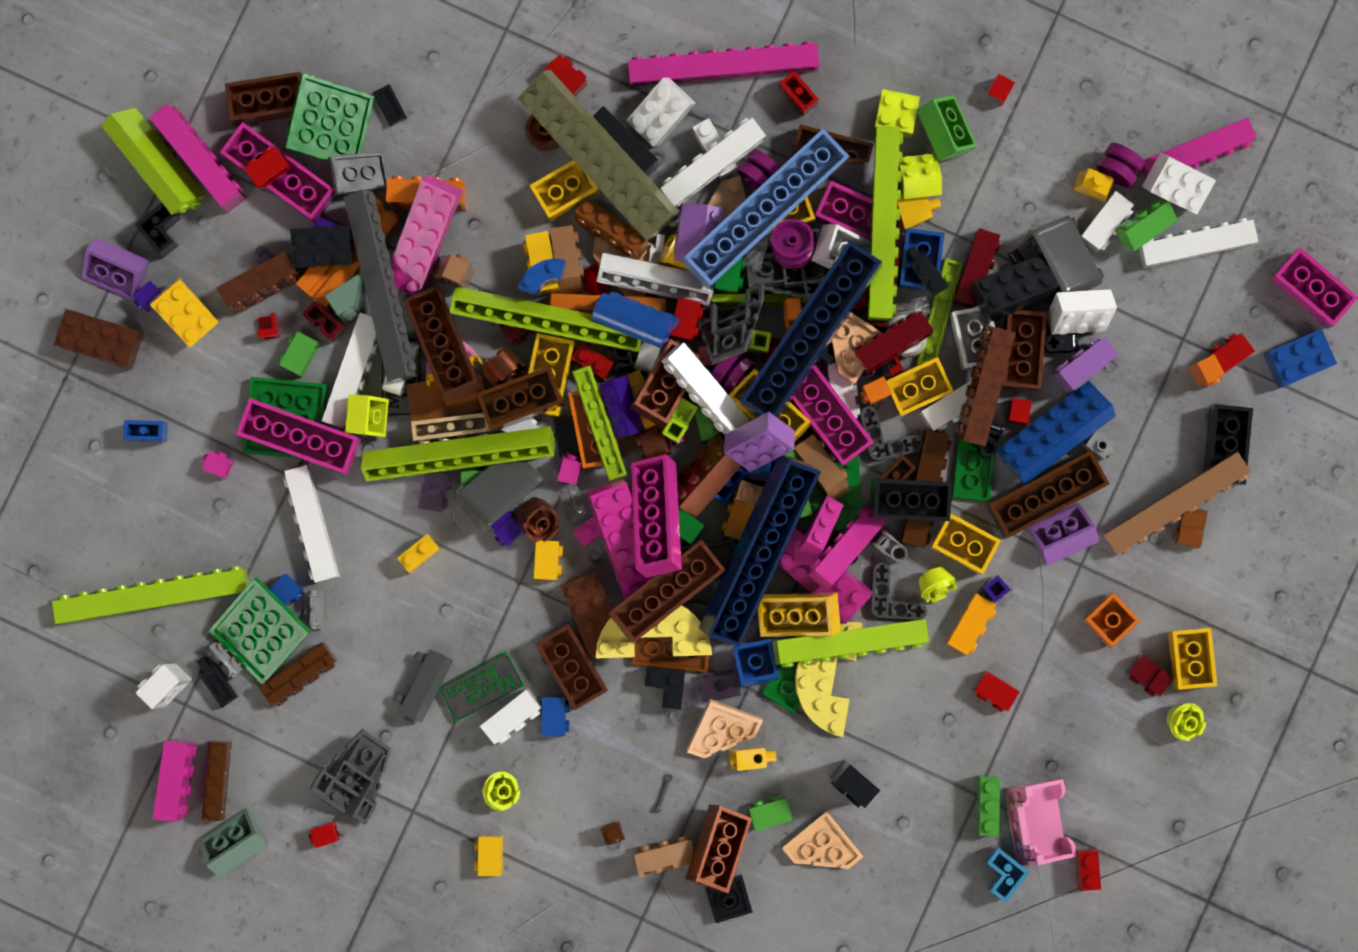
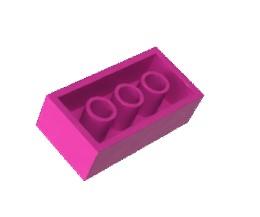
M830 181L815 214V220L826 225L837 224L871 241L872 199Z
M1301 247L1293 251L1270 278L1275 285L1327 329L1333 327L1358 299V296Z
M178 739L164 741L152 819L177 822L183 820L188 815L189 805H187V797H190L192 786L189 785L190 777L193 778L195 766H192L193 758H196L198 747H195L196 742Z

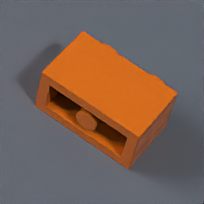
M1215 354L1189 367L1199 387L1205 385L1208 388L1220 382V377L1225 375Z
M881 377L864 385L860 389L859 397L863 405L872 406L889 398L892 392L885 378Z

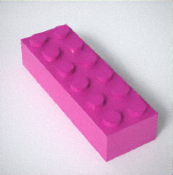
M166 103L149 117L226 212L229 213L246 199L242 195L245 192L234 179L230 180L233 176L223 165L219 166L221 161L211 150L207 151L209 149L208 145L197 135L198 133L187 120L183 122L186 118L175 106L171 108Z
M242 122L220 153L247 174L244 170L247 167L246 164L254 158L258 159L262 156L264 150L269 147L273 148L275 145ZM277 148L292 169L265 188L313 223H316L318 217L323 214L336 197L334 188Z
M430 175L421 180L391 261L394 281L398 289L411 295L426 290L463 190Z
M815 365L791 401L811 421L812 429L823 441L840 466L843 467L871 446L874 441Z
M250 398L236 432V435L345 475H349L361 443V439Z
M666 454L631 463L636 570L646 578L682 570L676 463Z
M621 478L587 491L586 494L624 599H627L655 576L646 578L636 570L633 500L627 483Z
M796 525L779 561V565L810 593H837L840 620L846 624L872 596L873 592L848 569L843 572L827 591L824 590L809 575L813 571L811 569L813 564L818 559L820 561L823 560L824 556L822 554L826 549L815 559L799 551L798 548L806 532L799 525Z

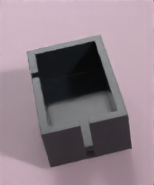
M350 225L293 227L290 229L291 246H295V249L292 250L293 268L331 266L333 263L334 266L352 265L354 263Z

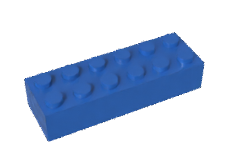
M1087 381L998 448L1000 458L1025 485L1116 416L1113 405L1090 381Z

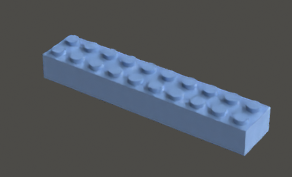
M822 129L682 259V263L709 289L850 156Z

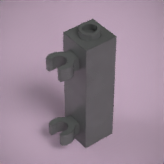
M429 650L427 655L416 652L414 659L423 664L407 696L396 693L393 698L394 701L402 704L399 713L405 715L403 719L411 723L415 721L423 722L453 662L452 659L433 650Z

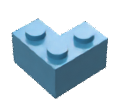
M997 846L992 849L984 862L999 873L987 889L1006 903L1030 872Z

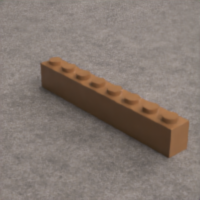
M1237 451L1104 533V536L1115 553L1121 552L1123 555L1132 549L1131 545L1136 542L1140 545L1148 540L1147 536L1154 532L1156 535L1165 529L1164 525L1171 522L1174 524L1182 519L1180 515L1188 512L1190 514L1199 508L1197 505L1204 501L1206 504L1216 498L1214 494L1221 491L1224 493L1232 488L1231 484L1238 480L1239 483L1249 477L1248 473L1251 471Z

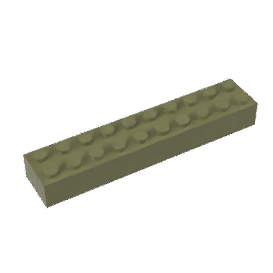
M551 70L543 71L517 98L646 241L654 238L680 212Z

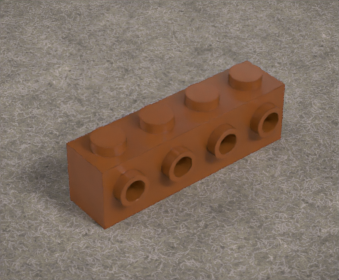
M585 198L575 210V222L579 226L621 251L627 257L639 260L648 249V240L646 241L636 229L588 198Z

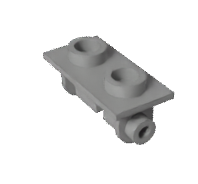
M324 590L304 591V624L309 629H324Z
M219 641L210 645L206 651L207 657L216 665L221 661L224 663L220 669L228 678L234 679L238 672L245 668Z

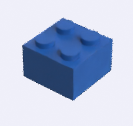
M771 639L743 644L740 647L733 646L732 653L740 688L778 681L779 674Z

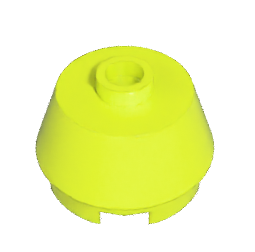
M943 567L927 570L918 580L921 597L927 603L930 600L932 603L941 601L947 597L945 594L951 589L955 591L957 588L955 577Z
M1176 704L1167 713V725L1172 734L1179 740L1191 741L1190 739L1196 735L1200 736L1206 727V721H1204L1203 716L1204 712L1196 704Z
M496 772L484 782L482 795L489 807L502 811L516 804L520 796V789L516 779L511 774Z

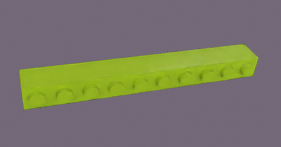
M877 126L875 130L870 254L882 261V267L869 285L867 320L891 321L892 316H896V304H893V297L897 295V285H894V278H897L898 266H894L895 259H898L899 248L895 247V239L899 240V228H896V220H900V209H897V201L901 199V190H898V182H901L902 171H898L899 163H902L903 155L902 152H899V144H903V133H900V127Z
M457 286L452 295L451 314L640 352L641 340L591 321L593 314Z
M551 426L366 451L362 455L361 470L366 481L552 457L554 456L555 439Z
M241 566L229 567V571L222 572V569L211 570L209 575H203V572L191 574V578L184 579L183 575L172 577V581L165 582V579L153 580V584L146 585V582L135 583L132 588H127V585L117 586L114 591L109 592L105 588L96 590V594L89 595V592L77 593V597L70 598V595L58 596V600L52 601L55 624L241 594L249 585L247 569H241Z

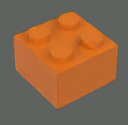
M1109 593L1082 618L1107 647H1114L1140 622L1115 593Z

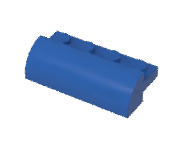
M610 292L608 295L603 293L600 296L591 320L659 348L669 340L670 333L679 324V318L674 317L670 313H664L652 306H646L637 300L629 299Z

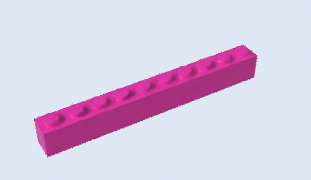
M807 41L802 42L801 45L786 43L782 47L766 45L764 48L756 49V47L750 46L746 47L745 50L729 48L725 52L709 50L703 54L694 51L689 52L688 55L673 53L669 57H662V55H652L651 58L643 59L640 56L633 57L632 60H628L630 87L657 85L662 78L667 77L674 83L783 74L792 73L793 71L819 70L817 43L813 44V42Z

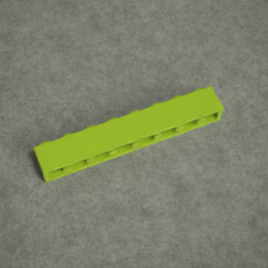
M926 619L840 631L833 636H804L772 642L776 664H782L783 668L794 666L793 662L798 661L801 662V665L811 664L812 659H819L820 662L831 661L832 656H838V659L850 658L849 654L856 653L858 657L868 655V651L875 650V654L887 652V648L899 651L905 650L907 645H912V648L924 647L923 643L929 642Z

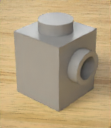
M1097 430L1090 435L1082 447L1087 451L1092 450L1094 456L1103 460L1105 457L1108 459L1115 450L1113 446L1116 443Z

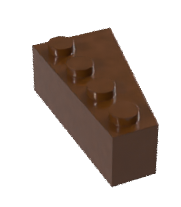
M800 124L791 158L821 130ZM826 131L850 156L843 164L869 163L874 146L873 143Z

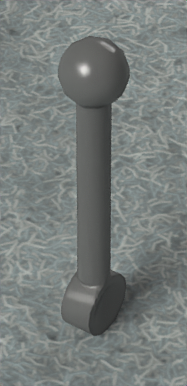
M671 774L665 776L664 788L658 804L654 807L656 813L662 810L661 805L669 782L673 779Z

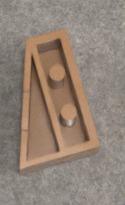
M573 225L550 228L554 259H564L567 263L562 282H558L560 294L583 293L581 277H584L583 265L579 266L578 261L582 260L580 248L576 249V243H579L578 232H574Z
M457 254L456 257L453 255L440 256L431 278L454 288L456 286L467 288L474 270L468 258Z
M812 434L794 447L795 452L801 461L811 464L821 471L817 480L819 487L823 488L829 497L837 500L850 491L846 480L848 475L842 467L838 468L836 466L837 460L832 453L827 454L824 450L826 446L820 438L816 439Z
M681 836L675 838V842L668 843V840L657 842V846L649 848V845L637 847L638 851L634 852V858L639 878L645 877L646 874L660 873L662 870L689 865L694 853L691 838Z

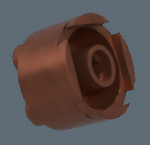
M531 114L525 127L530 144L539 151L556 149L559 144L548 132H542L543 126Z
M505 347L499 349L496 353L497 356L492 360L488 359L481 366L483 368L482 375L493 387L521 377L522 375L519 372L522 369L526 370V365L511 349H506Z
M656 426L639 432L636 441L639 448L644 450L643 460L672 454L667 436L663 435L660 431L663 428Z
M532 497L522 504L515 513L516 523L519 528L533 542L540 540L544 542L549 541L559 530L560 516L558 512L543 499Z

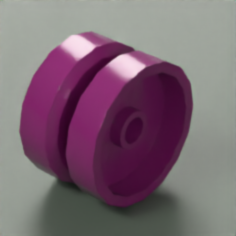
M1111 142L1104 152L1106 157H1101L1095 167L1098 172L1114 178L1113 183L1121 187L1131 188L1137 180L1135 174H1140L1146 163L1140 155L1130 148Z
M754 148L747 154L748 162L742 161L736 168V171L742 179L757 190L781 167L769 156Z
M789 219L779 223L774 228L771 241L772 254L775 261L782 267L789 269L805 266L812 259L814 253L813 232L809 225L801 220Z
M741 354L719 362L711 375L721 387L723 386L724 391L729 395L753 371L755 364L747 358L741 360Z

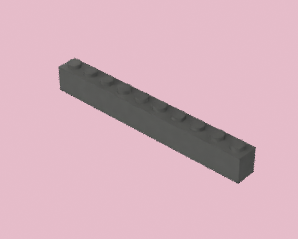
M360 190L345 196L344 201L387 382H401L417 376L416 364L413 361L412 347L408 340L407 327L402 315L403 309L399 302L394 272L389 260L390 255L386 248L385 235L380 223L381 217L376 206V197L373 191Z

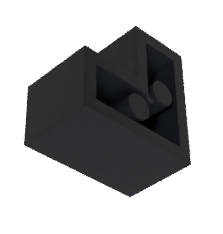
M160 203L135 224L162 257L167 256L179 246L167 230L181 220L177 213L171 214L163 203Z
M647 667L645 686L664 688L662 708L681 710L685 671Z

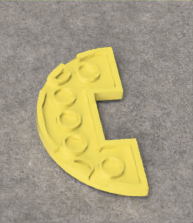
M682 605L641 637H672L673 656L712 655L709 637L699 629L701 622ZM610 618L599 635L595 658L635 657L634 643L631 644L613 619Z
M840 623L841 631L862 628V623ZM849 654L850 658H845L856 661L857 654ZM832 656L831 661L820 662L819 659H812L811 664L801 665V662L798 661L795 670V689L803 711L822 730L843 737L850 699L831 696L838 656Z

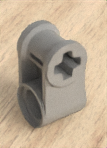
M883 529L875 543H871L872 547L895 563L903 562L908 556L907 549ZM895 549L903 551L904 556L902 559L894 557L893 552Z

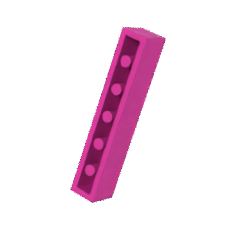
M1245 118L1162 153L1197 169L1200 167V163L1206 161L1209 164L1218 160L1217 156L1224 154V157L1235 153V149L1239 147L1243 150L1252 146V142L1257 137L1249 118ZM1159 154L1144 160L1146 165L1142 172L1145 179Z
M863 506L856 514L859 518L856 521L852 519L845 527L847 532L844 535L840 533L834 540L835 546L833 548L829 546L822 554L824 556L823 560L820 561L818 559L811 567L813 571L809 576L827 591L889 518L870 517L869 506L867 508Z

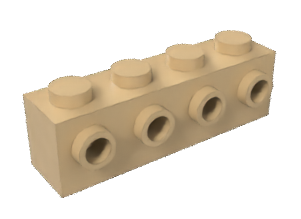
M484 413L411 422L413 441L419 442V444L430 443L433 440H438L439 442L449 440L450 438L461 439L468 438V436H483L492 433L489 430Z

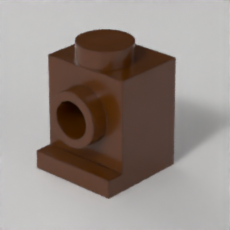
M620 820L601 826V832L607 845H613L621 842V840H625Z

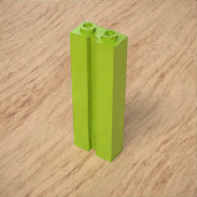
M136 108L109 115L101 127L171 214L179 212L182 214L188 209L192 208L194 210L202 204L201 200L206 195Z

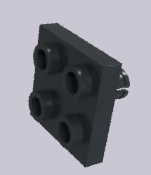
M742 874L734 876L729 893L717 892L705 887L715 923L753 913Z

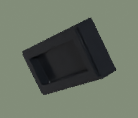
M390 84L373 92L390 127L407 119Z
M573 416L554 419L559 457H562V454L567 455V453L579 455Z

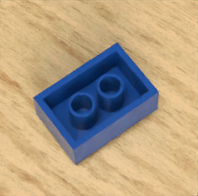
M906 228L903 238L898 288L927 292L910 268L909 261L912 259L908 255L907 250L914 246L920 254L924 252L940 273L945 233Z
M1322 329L1263 354L1279 389L1337 364Z

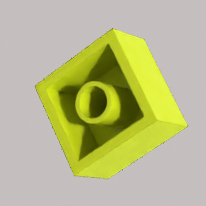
M883 89L880 95L873 131L876 130L877 126L900 127V133H903V137L911 138L920 97Z
M935 154L902 157V163H899L898 171H902L900 186L904 199L942 195V174Z
M349 394L345 433L385 437L389 399Z

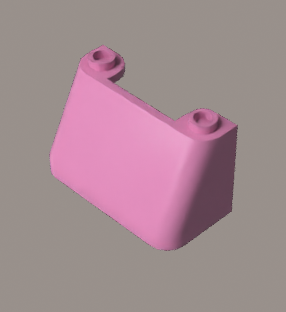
M1063 779L1006 788L1004 796L1014 855L1019 864L1042 865L1076 857L1074 841L1063 835L1057 799L1063 798L1066 792Z

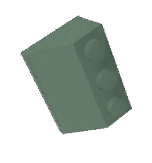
M356 275L325 295L336 314L345 323L348 321L352 323L357 320L359 313H362L366 289L364 281L359 275Z
M247 808L198 839L206 866L218 878L268 846L262 830Z

